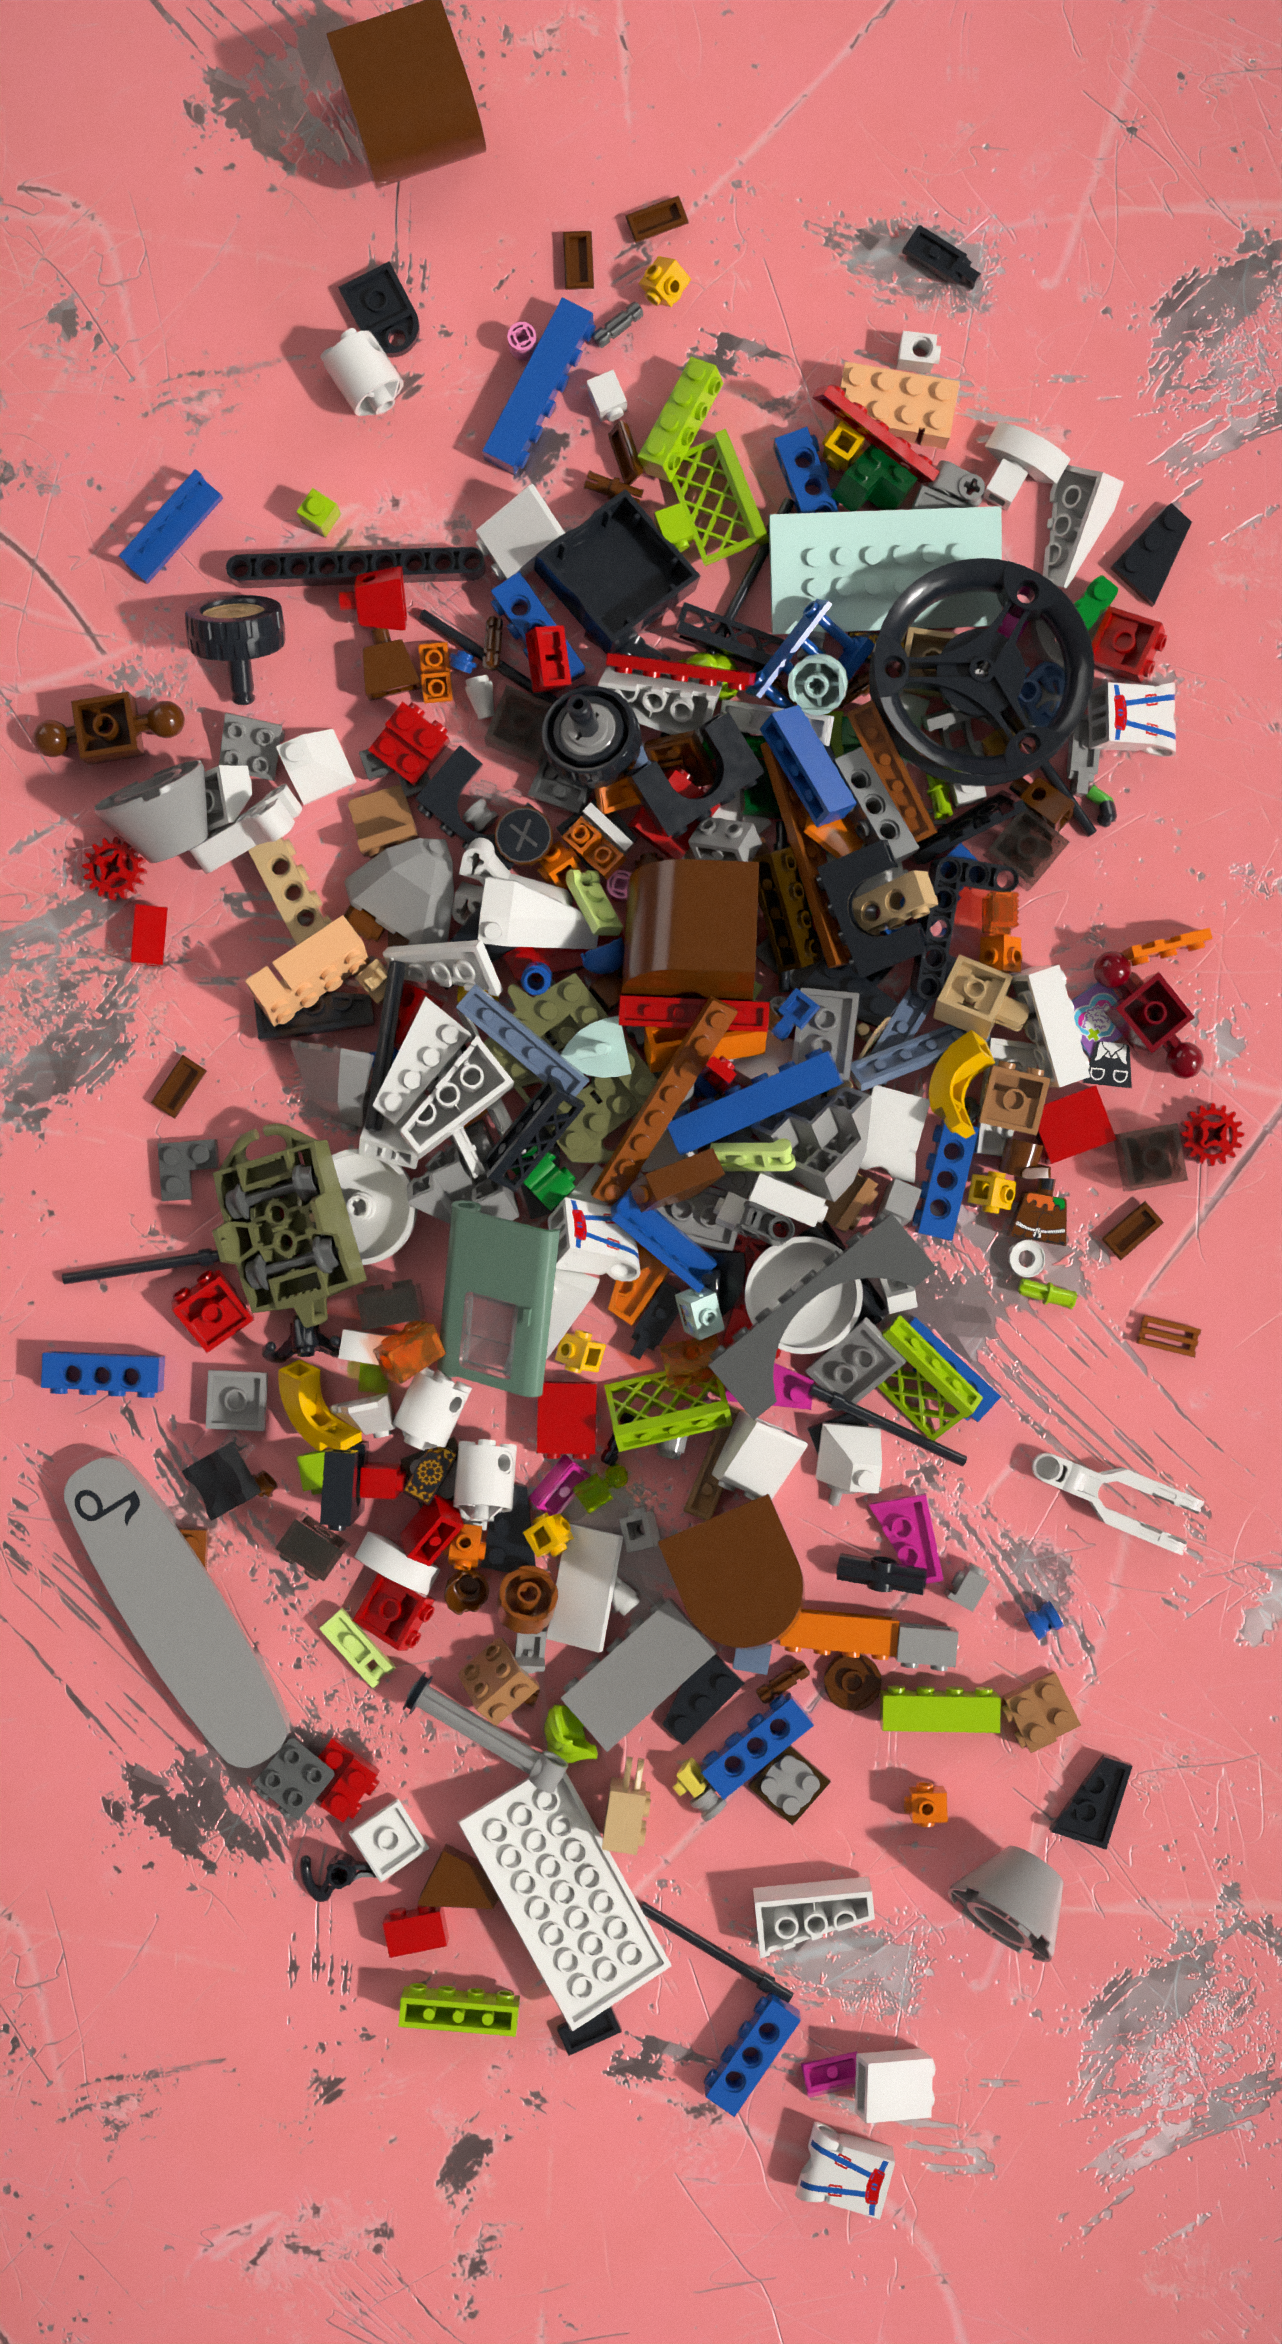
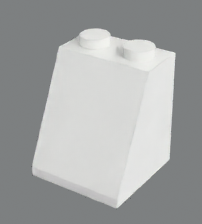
M531 484L476 529L478 540L475 541V544L484 557L489 555L494 564L491 565V568L498 580L504 579L506 581L519 571L523 577L532 572L537 553L561 537L565 532L534 484Z
M739 1411L712 1475L720 1480L718 1485L733 1492L735 1488L744 1490L743 1495L751 1500L769 1494L772 1500L805 1451L808 1443L785 1429L759 1418L753 1420L749 1414Z

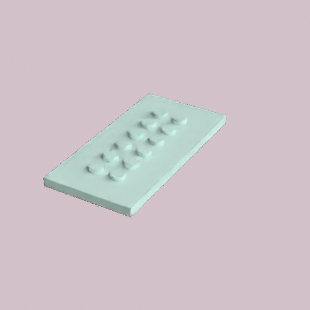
M1001 506L768 515L772 635L790 634L804 616L803 611L805 607L816 599L827 600L832 604L826 615L844 632L880 631L889 610L898 597L912 583L926 573L940 566L960 560L975 558L1002 560ZM966 592L955 594L929 606L915 619L910 627L922 629L987 627L1002 612V606L995 593ZM819 624L813 629V631L827 633Z

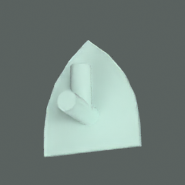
M619 1016L605 1018L589 1024L577 1032L561 1053V1056L580 1072L589 1076L607 1078L632 1074L622 1025H619Z

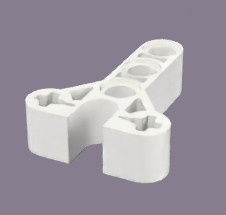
M287 784L280 785L248 811L238 816L234 823L209 833L205 841L189 851L205 874L210 873L256 845L274 842L283 837L292 829L295 823L293 818L299 816L302 806Z
M476 838L470 843L462 857L459 874L479 880L483 887L462 882L455 892L452 915L462 925L472 915L482 901L486 877L516 880L525 884V887L538 893L542 892L550 896L551 899L566 906H572L573 898L568 890L511 874L495 855L493 844L485 838Z

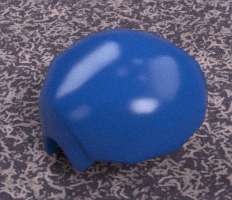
M618 938L613 940L612 943L589 950L585 955L582 953L581 957L584 967L595 974H610L618 970L623 964V939Z

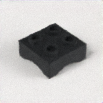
M233 1442L228 1443L182 1470L186 1480L191 1482L201 1494L206 1507V1513L211 1521L262 1492Z

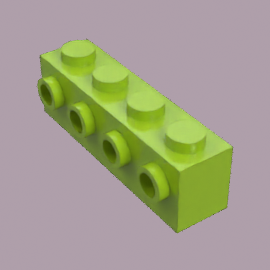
M692 356L690 357L637 456L646 474L671 483L724 384L716 365Z
M893 1685L888 1686V1690H880V1726L882 1731L1000 1733L1001 1697L997 1692H993V1689L990 1687H976L975 1691H964L962 1687L950 1686L946 1687V1691H934V1687L918 1686L917 1690H905L904 1686Z
M412 1983L403 1988L398 2027L516 2037L520 1995H514L513 1992L507 1990L497 1991L496 1994L485 1993V1990L480 1988L460 1991L456 1990L453 1986L444 1985L436 1989L427 1988L422 1983Z

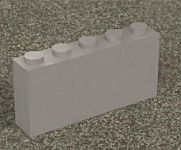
M672 1598L667 1602L660 1599L649 1609L653 1615L645 1622L641 1618L638 1619L627 1629L631 1635L623 1642L620 1638H617L606 1648L610 1653L602 1661L598 1657L595 1658L584 1668L588 1673L580 1681L577 1677L573 1678L563 1688L566 1694L561 1697L562 1701L606 1752L718 1651Z

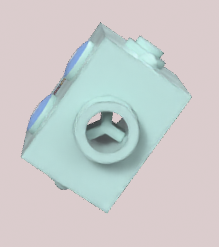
M704 1287L697 1293L693 1288H690L675 1295L684 1332L698 1340H702L725 1330L715 1292Z

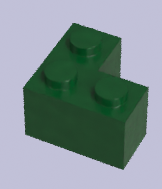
M871 444L844 473L831 497L851 512L857 511L867 499L881 510H897L918 478L887 456L882 450Z

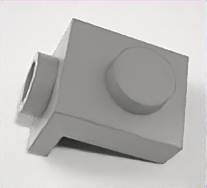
M546 1627L538 1634L516 1633L515 1659L518 1665L527 1673L545 1671Z

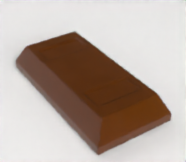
M679 196L625 215L635 243L689 223Z
M592 231L563 232L565 290L594 289Z
M619 421L608 433V437L624 484L632 485L644 473V470L637 457L638 453L628 424L624 421Z
M182 1055L151 1103L176 1119L207 1070Z
M1144 1201L1101 1239L1121 1261L1164 1222Z

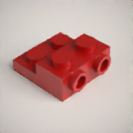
M1109 606L1092 641L1094 665L1112 670L1116 676L1142 684L1144 677L1150 678L1154 671L1155 661H1153L1156 651L1162 652L1166 645L1167 635L1165 634L1163 623Z
M402 701L385 723L386 727L368 751L412 786L416 787L448 746L450 739L446 735L448 730L441 723L434 720L431 724L423 718L425 712L413 702L408 706Z
M219 1269L214 1273L211 1270L202 1273L197 1278L198 1284L191 1289L187 1287L181 1288L173 1295L174 1301L171 1302L172 1311L206 1353L255 1320L254 1315L238 1297L235 1288Z
M378 1573L352 1621L396 1650L407 1651L409 1648L415 1647L419 1642L421 1634L418 1630L423 1622H428L433 1616L435 1608L432 1604L435 1599L428 1594L425 1595L400 1585Z
M333 1736L318 1758L334 1771V1777L316 1800L321 1803L320 1807L344 1823L347 1817L353 1820L363 1806L359 1803L365 1793L370 1796L380 1782L376 1779L380 1770Z

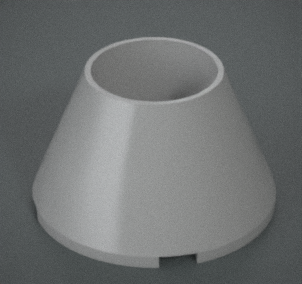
M192 760L154 773L155 777L141 783L136 781L100 801L94 807V811L103 822L149 863L161 862L180 855L208 838L205 771L201 760Z
M1008 1846L950 1887L948 1895L951 1901L956 1903L958 1900L964 1906L962 1913L988 1935L1018 1953H1021L1023 1949L1034 1953L1032 1957L1034 1960L1041 1962L1051 1961L1055 1952L1064 1882L1060 1875L1043 1860L1022 1848Z

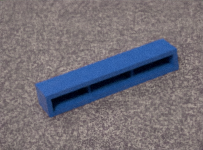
M563 297L561 298L482 450L485 461L513 475L516 474L518 468L523 469L529 459L530 453L527 451L531 443L536 444L543 431L541 424L545 417L550 418L556 406L554 399L558 391L562 393L565 390L569 381L567 374L571 366L576 367L583 353L580 349L584 341L589 342L593 336L596 325H594L593 313Z
M821 1048L806 1054V1061L796 1065L793 1060L777 1067L779 1073L771 1077L768 1076L767 1072L751 1079L753 1084L742 1089L739 1084L724 1091L726 1097L715 1101L714 1097H710L697 1103L699 1109L688 1113L687 1108L675 1113L672 1118L673 1121L668 1124L667 1128L679 1155L682 1156L844 1084L830 1051L823 1053Z

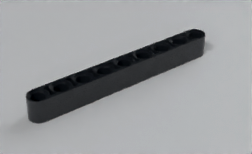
M475 547L241 554L232 556L228 560L226 571L232 582L239 588L355 585L356 576L379 571L380 564L385 561L393 563L392 568L402 566L404 583L474 581L484 575L486 565L482 552ZM472 558L479 560L480 563L475 569L465 567L467 560ZM445 559L451 562L450 566L445 570L436 568V564L440 560ZM416 560L422 563L421 567L416 571L407 569L411 561ZM357 562L364 564L360 572H350L352 564ZM331 563L335 565L331 573H321V568L325 564ZM302 564L306 566L302 574L294 575L292 573L296 565ZM270 565L277 567L273 575L265 576L263 574L266 567ZM241 566L248 567V571L244 576H235L237 568Z

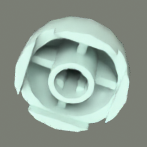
M820 653L807 656L798 662L789 674L787 685L789 696L807 714L816 716L828 714L838 707L846 696L848 688L846 670L838 660L830 655Z

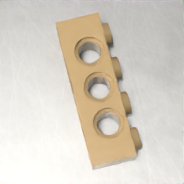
M281 837L274 842L262 843L248 850L296 945H299L332 923L328 915L323 917L319 909L323 904L316 890L310 892L306 881L310 880L305 868L302 864L297 866L292 857L297 853L289 838L284 840ZM280 861H286L288 863L287 871L282 875L275 874V865ZM300 887V897L295 901L288 900L287 893L289 889ZM307 912L313 913L314 922L310 926H302L300 923L302 915Z
M912 870L855 898L853 901V911L858 924L865 931L881 936L880 932L887 928L888 930H894L904 926V920L911 917L916 919L929 914V909L938 905V901L928 872ZM904 896L905 904L901 908L900 899ZM878 907H879V909H880V916H879V918L877 919V918H876V910H877Z

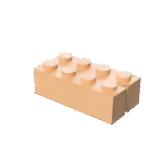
M845 361L840 388L846 392L845 397L852 403L857 402L864 406L868 411L867 414L874 420L877 419L884 422L889 427V432L895 437H901L910 444H915L919 429L924 432L920 445L946 449L951 435L960 381ZM836 416L834 418L833 430L841 422Z
M342 915L272 962L283 977L281 981H278L268 966L246 979L245 982L255 1001L275 1027L278 1024L289 1022L294 1017V1013L303 1007L308 1008L314 1005L319 997L327 991L331 992L339 988L343 980L349 976L358 975L367 967L370 960L363 941L344 915Z

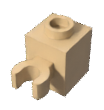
M376 958L355 978L374 1001L381 1006L384 1001L388 970Z

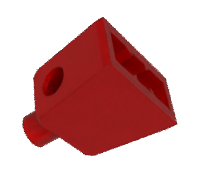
M402 566L356 576L355 592H339L340 610L357 609L358 623L361 626L406 630L408 617Z

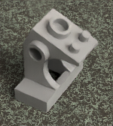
M952 707L921 716L924 729L928 731L939 730L942 746L963 754L984 756L980 740L974 741L972 734L971 718L975 717L961 714ZM962 729L966 745L952 748L949 733Z

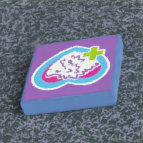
M1098 982L1071 1000L1074 1005V1020L1082 1035V1040L1080 1041L1082 1049L1088 1059L1092 1057L1097 1042L1113 1043L1123 1036L1104 1013L1120 999L1113 989L1103 987Z

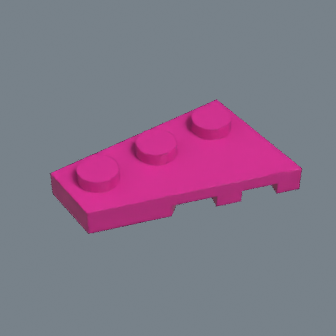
M774 1363L773 1381L777 1402L772 1406L811 1410L813 1397L808 1395V1390L814 1384V1380ZM725 1388L727 1401L738 1402L730 1391Z
M927 1494L869 1503V1507L877 1517L885 1535L889 1538L897 1552L901 1563L927 1569L926 1584L943 1581L944 1577Z

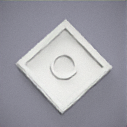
M398 1798L348 1832L380 1883L429 1849V1846Z

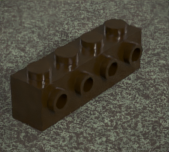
M788 847L748 859L749 862H759L758 898L779 973L803 968L821 961L820 946L816 940L812 917L808 911L804 888L800 881L797 862L792 848Z

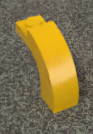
M973 1030L958 1038L943 1053L935 1066L929 1086V1102L932 1112L944 1120L950 1132H956L965 1139L975 1134L965 1108L966 1090L979 1073L995 1064L986 1040Z
M299 1359L278 1370L279 1390L285 1411L295 1429L312 1447L318 1451H322L327 1447L347 1450L362 1441V1431L338 1419L326 1406L320 1389V1369Z

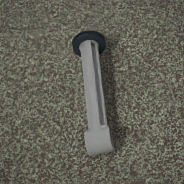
M426 1672L414 1683L407 1695L408 1698L403 1710L407 1707L410 1709L409 1714H411L416 1707L422 1709L528 1773L530 1782L537 1788L548 1793L555 1791L568 1768V1764L564 1759L549 1751H543L541 1754L429 1686L433 1676L428 1679L425 1677Z

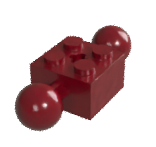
M1116 951L1100 955L1093 968L1095 979L1103 987L1116 988L1122 996L1120 1000L1104 1013L1140 1057L1150 1055L1162 1046L1167 1052L1166 1066L1172 1075L1181 1079L1196 1076L1201 1071L1204 1063L1202 1051L1193 1043L1181 1042L1175 1035L1193 1020L1195 1016L1159 972L1147 976L1139 984L1135 985L1130 979L1131 965L1125 955ZM1148 1010L1151 1012L1149 1017L1147 1015Z

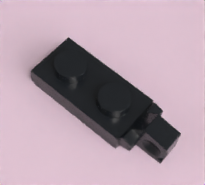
M918 225L903 248V254L949 283L952 282V284L958 285L960 282L973 290L980 279L981 273L970 267L972 262L967 258L966 253L921 225Z
M663 1281L633 1330L634 1333L631 1338L636 1340V1343L629 1354L638 1360L641 1359L647 1348L654 1351L656 1346H659L679 1313L675 1295L681 1291Z

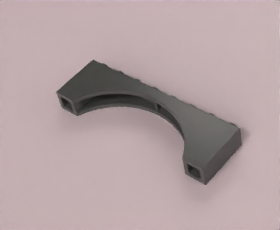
M883 1213L877 1215L868 1223L871 1226L869 1230L863 1235L860 1232L854 1234L846 1241L848 1247L840 1254L837 1250L823 1260L825 1266L817 1273L814 1269L800 1279L802 1285L795 1291L791 1288L778 1297L777 1300L780 1303L772 1310L768 1307L762 1310L755 1317L757 1322L749 1329L743 1326L732 1336L734 1341L725 1348L723 1345H720L709 1355L712 1360L708 1362V1366L753 1420L777 1402L773 1381L776 1352L791 1320L810 1300L833 1286L864 1278L889 1279L915 1288L937 1270V1267L892 1213H888L886 1216Z

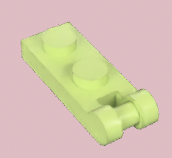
M568 870L566 874L567 886L593 935L619 936L623 925L599 883V873L595 870H587L585 873H581L580 870Z
M785 1138L778 1139L774 1143H711L710 1149H714L723 1171H790L796 1166L795 1157L791 1153V1142Z
M341 1608L319 1629L372 1688H375L381 1682L380 1679L386 1673H392L396 1667L358 1624L352 1621L353 1619ZM372 1659L378 1664L373 1670L367 1666Z

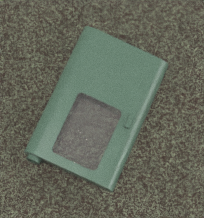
M455 1201L452 1203L437 1369L447 1377H460L525 1397L541 1396L543 1392L560 1230L541 1229L481 1213V1205L474 1201Z

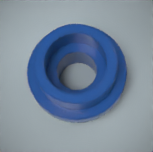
M460 649L457 654L451 652L449 656L452 658L449 665L469 674L478 665L473 661L474 655Z

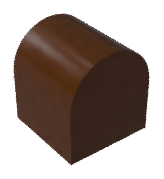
M423 0L326 33L340 90L375 189L486 152L485 137L474 95L442 0Z
M671 859L650 863L635 870L630 875L627 884L622 995L708 999L709 996L721 1000L753 1001L756 969L759 862Z
M769 1494L658 1541V1545L690 1619L710 1639L735 1649H760L778 1642L791 1631L798 1621L805 1601V1581L799 1562Z

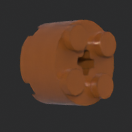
M522 1566L518 1570L508 1573L501 1582L497 1599V1613L500 1623L520 1634H538L542 1632L552 1620L558 1600V1589L551 1576L545 1570L536 1566Z

